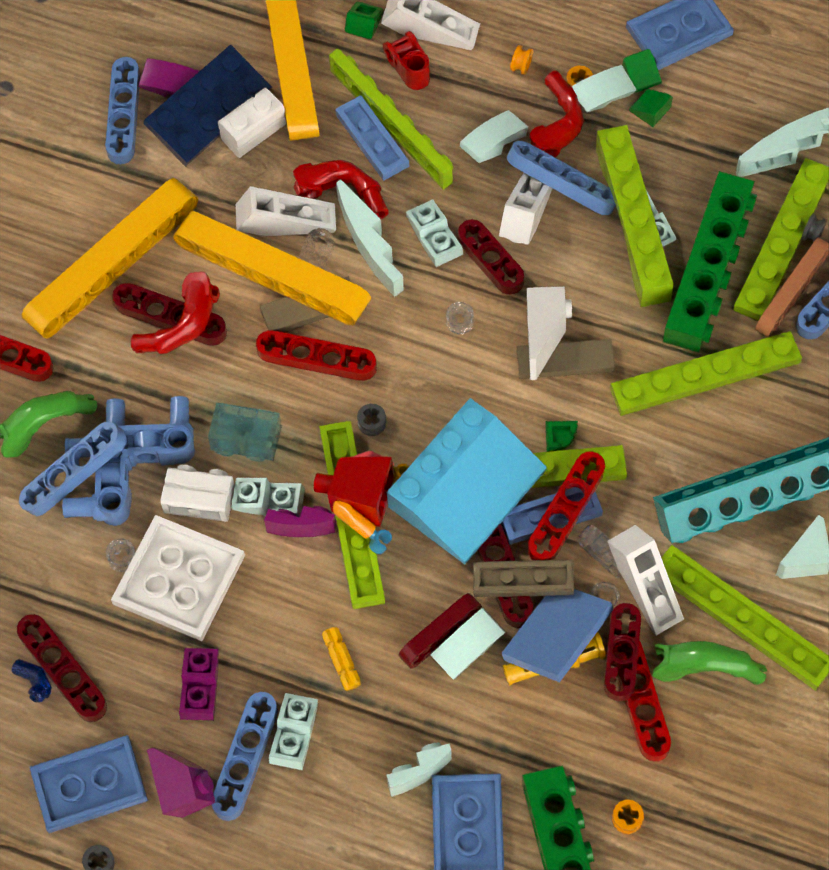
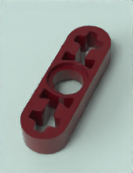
M474 219L464 221L458 229V241L464 251L499 291L507 295L518 293L524 285L523 269L483 223ZM467 232L471 234L478 233V242L472 236L467 238ZM488 251H494L499 254L500 258L494 263H488L483 260L482 256ZM504 272H505L509 277L516 276L515 282L513 283L511 280H507V281L505 282V281H504V278H505Z
M471 593L463 595L412 638L401 649L398 656L410 669L415 668L482 608V605Z
M630 603L617 605L613 609L610 619L604 690L606 695L614 701L629 699L634 692L636 683L641 613L635 605ZM623 614H629V618L632 620L629 623L628 635H621L622 621L618 619H622ZM619 644H626L632 649L633 654L629 659L620 660L613 654L614 647ZM618 669H625L623 682L629 684V686H624L622 691H617L616 685L610 684V682H616Z

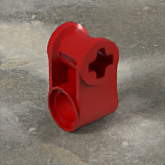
M411 31L406 32L405 37L392 43L388 41L383 43V50L388 62L395 68L408 88L420 90L428 86L430 82L429 58Z

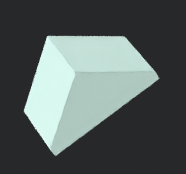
M820 515L816 517L780 562L776 576L786 579L828 574L829 542L823 517Z

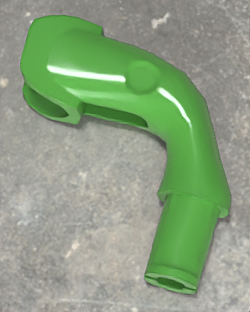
M63 391L36 397L23 403L0 424V439H4L1 447L3 457L20 456L28 448L32 436L43 424L52 418L72 416L74 413L93 414L97 409V401L93 400L95 397L92 394L82 395L75 394L72 391Z
M690 641L674 645L655 644L656 654L664 659L654 668L652 676L663 682L675 681L688 674L706 671H719L731 674L734 677H743L754 685H759L766 679V674L762 673L767 672L766 666L752 660L750 655L744 651L707 641Z

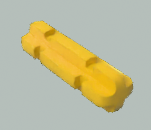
M338 627L326 629L322 632L323 640L326 647H328L338 675H341L340 681L346 691L356 689L361 685V680L357 670H354L355 665L346 644L342 642L341 632Z

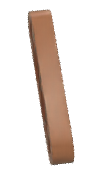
M818 237L813 242L760 317L755 328L756 331L766 337H771L828 257L829 243Z

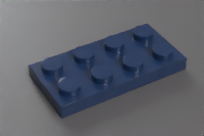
M230 44L145 118L143 124L186 167L220 137L219 120L251 97H255V94L262 89L267 88L271 91L272 86Z

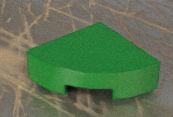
M546 421V452L565 450L576 436L578 421Z

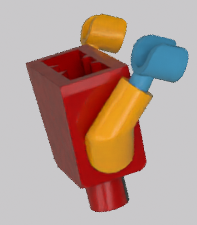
M367 451L352 457H341L337 461L333 475L316 474L314 492L328 494L331 512L363 538L367 539L369 537L371 551L376 554H382L387 548L380 543L379 539L388 544L392 540V535L387 530L377 532L375 528L376 526L381 527L388 504L387 491L409 466L401 463L395 467L392 457L381 456L373 451Z

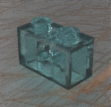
M216 402L208 434L211 450L222 456L236 454L246 456L248 459L262 462L265 459L274 461L282 428L280 413Z

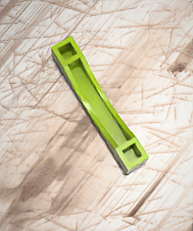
M623 125L598 130L596 153L602 174L611 190L620 217L633 283L640 307L670 302L673 280L628 126Z

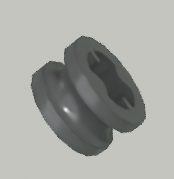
M812 214L801 239L804 241L811 239L813 244L818 237H821L827 219L818 220L816 215Z
M370 403L364 405L358 411V427L363 434L376 436L384 431L386 427V414L381 406ZM370 415L372 418L373 415H376L378 423L373 425V422H371V425L366 424V416Z
M104 845L91 846L85 851L82 858L84 869L93 870L89 867L93 865L90 859L94 855L101 857L104 854L108 857L104 859L107 864L106 867L102 869L97 866L94 870H113L115 861L112 852Z

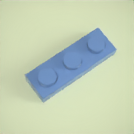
M361 95L335 109L336 117L383 181L409 167L408 158Z
M577 487L568 489L565 492L566 497L571 501H579L584 497L583 491ZM596 492L592 495L576 524L602 516L603 510ZM556 493L517 505L501 522L509 545L530 539ZM554 514L549 522L556 528H563L568 524V519L563 514Z

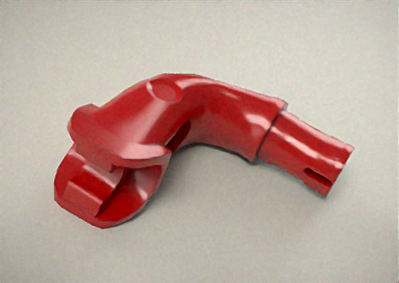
M554 70L545 77L544 84L556 96L558 105L563 108L566 115L546 127L543 125L535 127L530 132L529 137L531 145L553 157H557L560 154V150L569 145L580 134L584 119L582 107L575 91L557 70Z
M332 160L315 165L307 163L299 165L293 170V176L296 180L294 190L297 196L316 199L322 196L323 191L336 187V183L342 180L346 185H352L356 189L359 198L364 199L365 204L380 219L385 218L389 213L380 193L382 188L379 182L351 162Z
M193 272L185 277L182 285V297L185 300L184 308L177 325L168 329H160L156 333L132 335L131 348L136 354L146 352L167 354L193 341L205 331L211 317L213 305L217 303L220 297L219 288L211 284L209 276L205 272Z

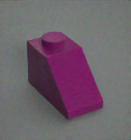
M153 747L147 750L163 815L183 818L216 803L213 795V781L206 769L172 751Z

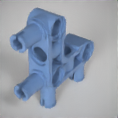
M184 396L172 397L170 399V423L150 425H125V401L118 398L107 400L106 422L114 423L125 432V445L115 456L95 471V494L92 497L63 498L62 509L64 518L93 517L94 520L104 521L109 525H121L128 519L130 514L132 493L129 487V471L132 470V467L136 466L137 463H160L162 466L183 464L190 461L195 454L194 429L189 424V399ZM111 433L107 436L109 440L107 443L111 441ZM65 438V453L83 438ZM177 441L186 442L185 445L179 448L172 446ZM90 451L83 453L81 457H90ZM113 502L120 503L114 510L106 509Z

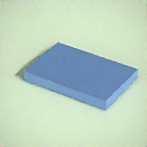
M672 0L626 23V29L642 51L646 49L651 50L658 70L732 36L734 31L713 0Z
M574 589V595L545 596L503 650L502 656L504 661L560 683L612 613V603Z
M128 735L29 767L48 833L148 801Z
M501 774L432 775L434 870H504Z

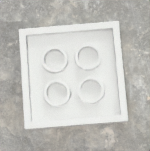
M155 515L111 598L112 604L203 641L245 557V553L236 547Z

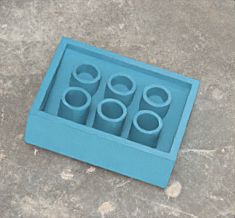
M469 398L387 491L388 508L465 565L543 475L547 467L495 415Z

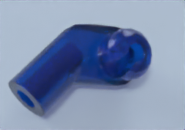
M17 659L13 663L12 673L30 681L32 687L28 690L29 698L35 703H41L45 698H49L52 687L44 669L27 661Z

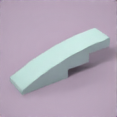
M829 108L816 111L793 121L760 140L739 157L736 175L744 177L795 164L799 151L819 147L823 134L829 133Z
M339 180L336 183L337 196L346 226L359 252L374 275L395 297L404 290L403 275L391 264L393 263L392 247L381 237V219L342 180Z

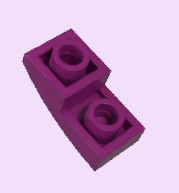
M147 58L138 87L166 97L168 94L173 95L199 70L176 63Z
M303 506L300 517L286 509H278V511L268 509L264 519L267 533L287 537L323 536L335 533L337 528L335 514L321 506H314L313 508Z
M185 648L181 675L183 684L179 708L180 720L214 721L218 679V649Z

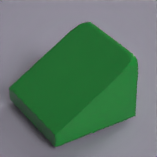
M357 1L347 12L345 32L371 39L380 23L384 9Z
M650 49L623 59L622 66L636 88L634 93L662 83Z
M647 89L629 108V111L654 127L671 108L673 97L667 93Z

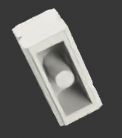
M267 88L255 94V97H251L218 121L222 141L239 158L286 125L283 104Z
M179 465L177 468L168 467L161 496L163 512L166 514L228 522L235 487L233 477L228 476L227 472L219 469H211L209 473L199 472L189 465Z

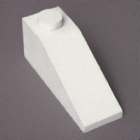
M388 0L381 24L404 36L406 32L411 31L417 39L467 50L474 48L480 23L435 0Z
M523 172L505 204L499 236L507 238L514 243L529 245L537 230L553 188Z
M250 186L235 204L236 230L260 236L334 233L336 231L335 203Z
M564 286L527 288L530 380H537L566 332V318H572L571 299H565Z
M636 525L608 540L607 542L617 568L652 632L657 636L684 620L655 540Z

